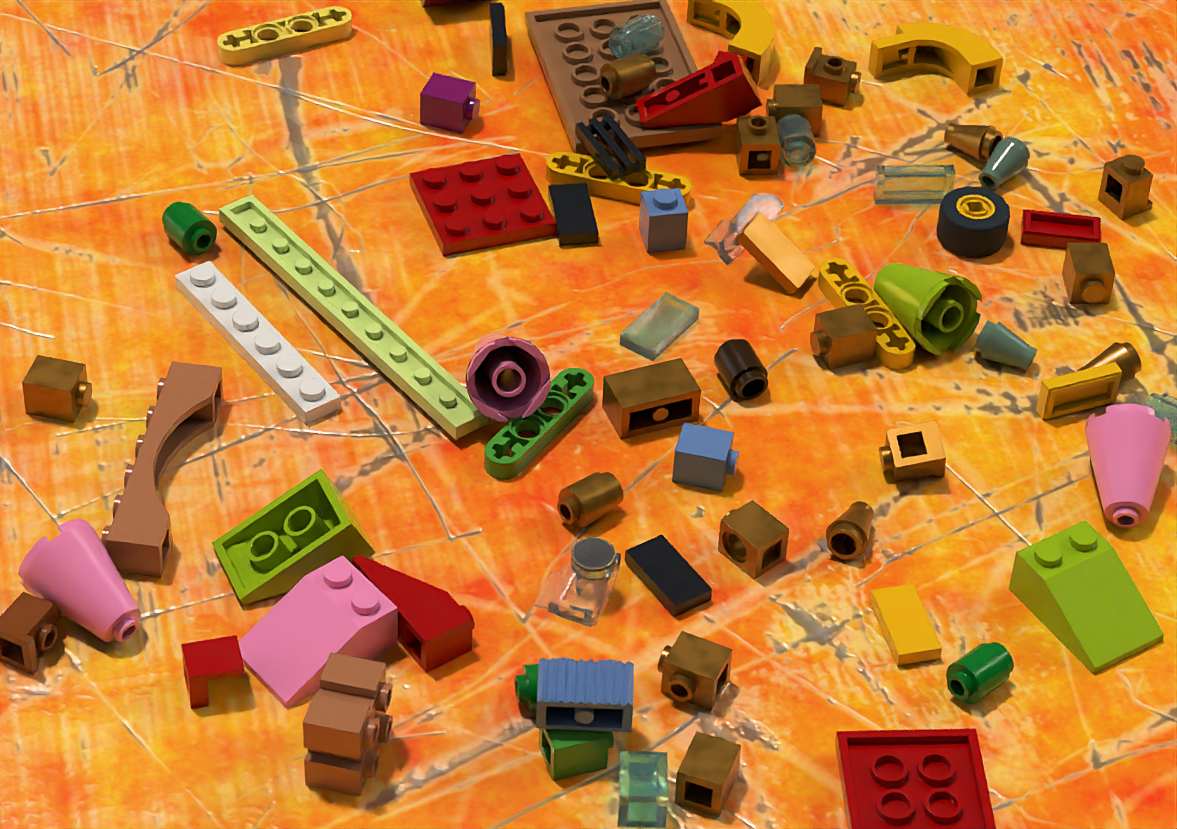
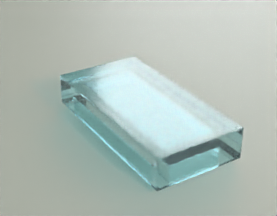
M877 165L873 192L875 204H940L945 195L953 191L956 174L954 165Z
M666 292L620 334L619 345L654 361L699 319L700 308Z

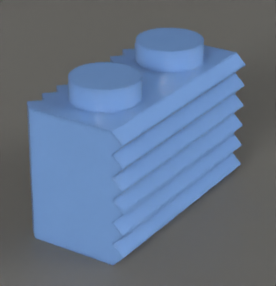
M544 657L541 658L538 666L536 728L631 732L634 664L630 661L623 663L620 660L612 659L599 660L597 662L590 659L586 662L583 659L575 661L573 658L565 657L551 658L550 660Z

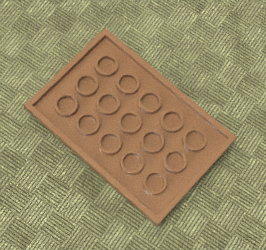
M631 0L525 12V26L574 153L591 155L575 135L576 123L583 122L585 126H588L589 119L596 117L600 122L602 121V115L608 113L637 148L668 146L670 144L694 141L703 142L722 138L723 125L721 122L647 129L641 124L636 100L698 71L667 0ZM634 53L648 55L654 62L657 73L656 80L650 84L649 88L618 100L612 99L602 91L599 85V75L604 64ZM596 134L593 135L601 144V146L605 149V145L598 138V136Z

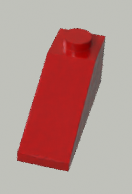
M738 52L636 100L641 124L645 129L729 122L762 106L756 83Z
M358 555L352 558V565L398 608V642L426 673L472 651V630L475 627L473 616L466 606L459 605L447 591L364 556Z

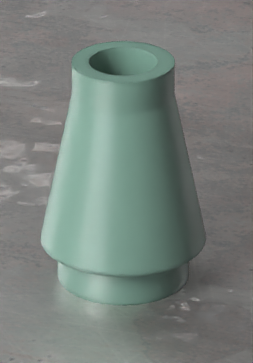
M1007 138L1006 140L999 141L984 170L979 175L981 185L988 190L996 191L1003 183L1026 169L1028 159L1030 158L1027 146L1016 138Z
M990 321L985 323L973 350L981 353V358L1019 367L1025 371L1029 369L1038 349L1027 344L999 321L997 324Z

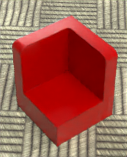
M237 635L181 644L183 673L191 709L209 706L208 681L242 676L244 674V664Z

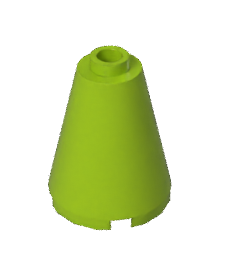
M896 262L885 265L876 275L874 291L918 344L935 355H942L940 351L948 348L952 351L959 349L972 336L979 324L981 314L976 312L977 301L982 302V295L977 286L966 278Z

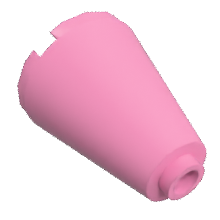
M500 334L486 335L476 343L466 372V388L473 404L485 416L498 421H509L508 419H515L521 416L522 418L532 415L544 403L550 390L551 379L548 363L542 352L532 343L520 338Z
M1132 403L1114 404L1106 407V414L1095 418V413L1089 416L1085 425V438L1104 515L1109 521L1123 528L1134 527L1148 517L1171 441L1172 430L1170 421L1166 417H1164V421L1156 417L1155 409L1148 406Z
M82 519L64 522L57 527L62 532L51 541L45 536L42 537L27 553L18 571V575L23 579V581H20L21 585L37 598L46 599L54 603L63 615L106 643L128 640L139 628L140 609L95 529L86 520Z

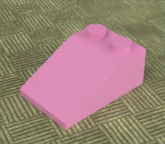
M342 555L305 575L239 641L243 664L287 709L319 690L320 677L330 652L373 660L397 646L398 608Z

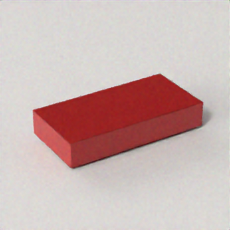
M1023 209L1021 244L1067 249V243H1101V218Z

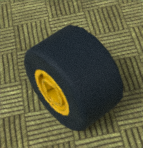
M967 186L954 189L947 193L940 203L937 238L952 253L972 258L991 256L1001 250L1006 241L1010 220L1009 205L1003 197L994 191L982 187Z

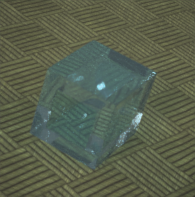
M644 750L619 751L617 827L666 828L668 806L667 752H649Z

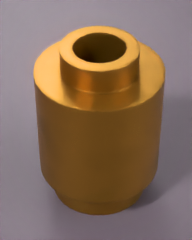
M634 53L604 64L599 75V85L605 94L614 100H618L649 88L650 84L656 80V67L648 55Z
M595 472L563 488L559 492L557 503L559 515L567 524L581 529L614 512L618 504L623 501V489L618 479L612 473Z

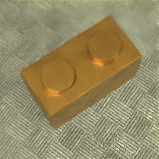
M682 358L604 376L602 408L619 438L625 439L682 425L684 422L698 421L701 389Z

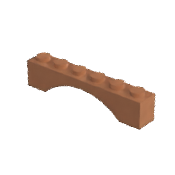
M172 361L166 378L161 377L159 379L156 406H150L148 409L145 435L140 434L136 442V460L134 465H127L124 476L123 495H116L113 504V522L111 526L106 525L102 533L101 541L118 572L162 578L172 549L170 515L161 503L157 493L159 482L168 464L176 454L198 435L214 427L224 399L222 367Z

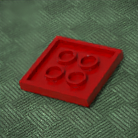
M520 153L501 155L478 161H467L462 164L429 168L409 173V185L443 256L556 235V222Z
M976 729L836 731L835 748L848 829H996Z

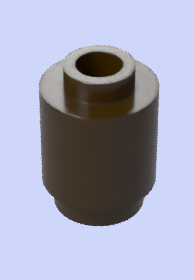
M732 339L724 342L719 347L714 356V364L730 391L734 395H738L742 400H751L760 396L768 387V372L749 341L745 339Z

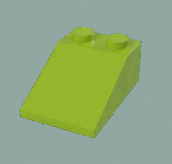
M322 468L212 542L232 586L243 604L287 593L305 575L342 555L352 564V558L361 555L369 558L376 553L346 497Z
M1086 520L1016 552L1009 590L1092 674L1098 673L1163 641L1164 633L1114 547Z

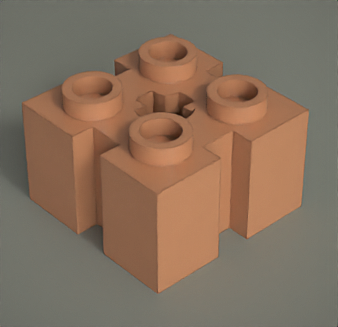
M330 652L320 677L319 691L313 695L303 720V746L308 748L304 759L305 785L361 796L367 778H375L380 760V751H378L380 742L387 744L393 725V716L386 715L393 691L392 684L386 683V663Z

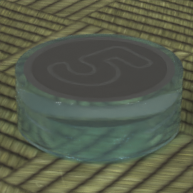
M588 537L577 541L573 545L570 564L577 576L586 580H601L613 573L616 563V550L610 542L598 537Z

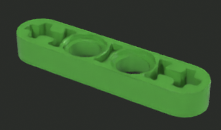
M569 368L560 372L550 382V390L544 403L532 415L512 419L486 444L484 452V469L486 472L498 479H509L518 475L591 403L594 389L592 374L581 368ZM547 407H555L562 412L552 415L546 414L541 410ZM525 430L534 431L538 435L534 438H523L517 435V433Z

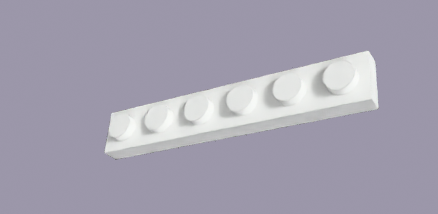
M210 261L175 275V286L178 291L305 424H309L341 409V396Z

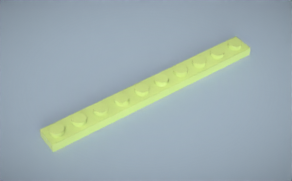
M251 194L219 208V219L223 225L455 440L490 423V417L485 416L473 404L467 389L255 196Z

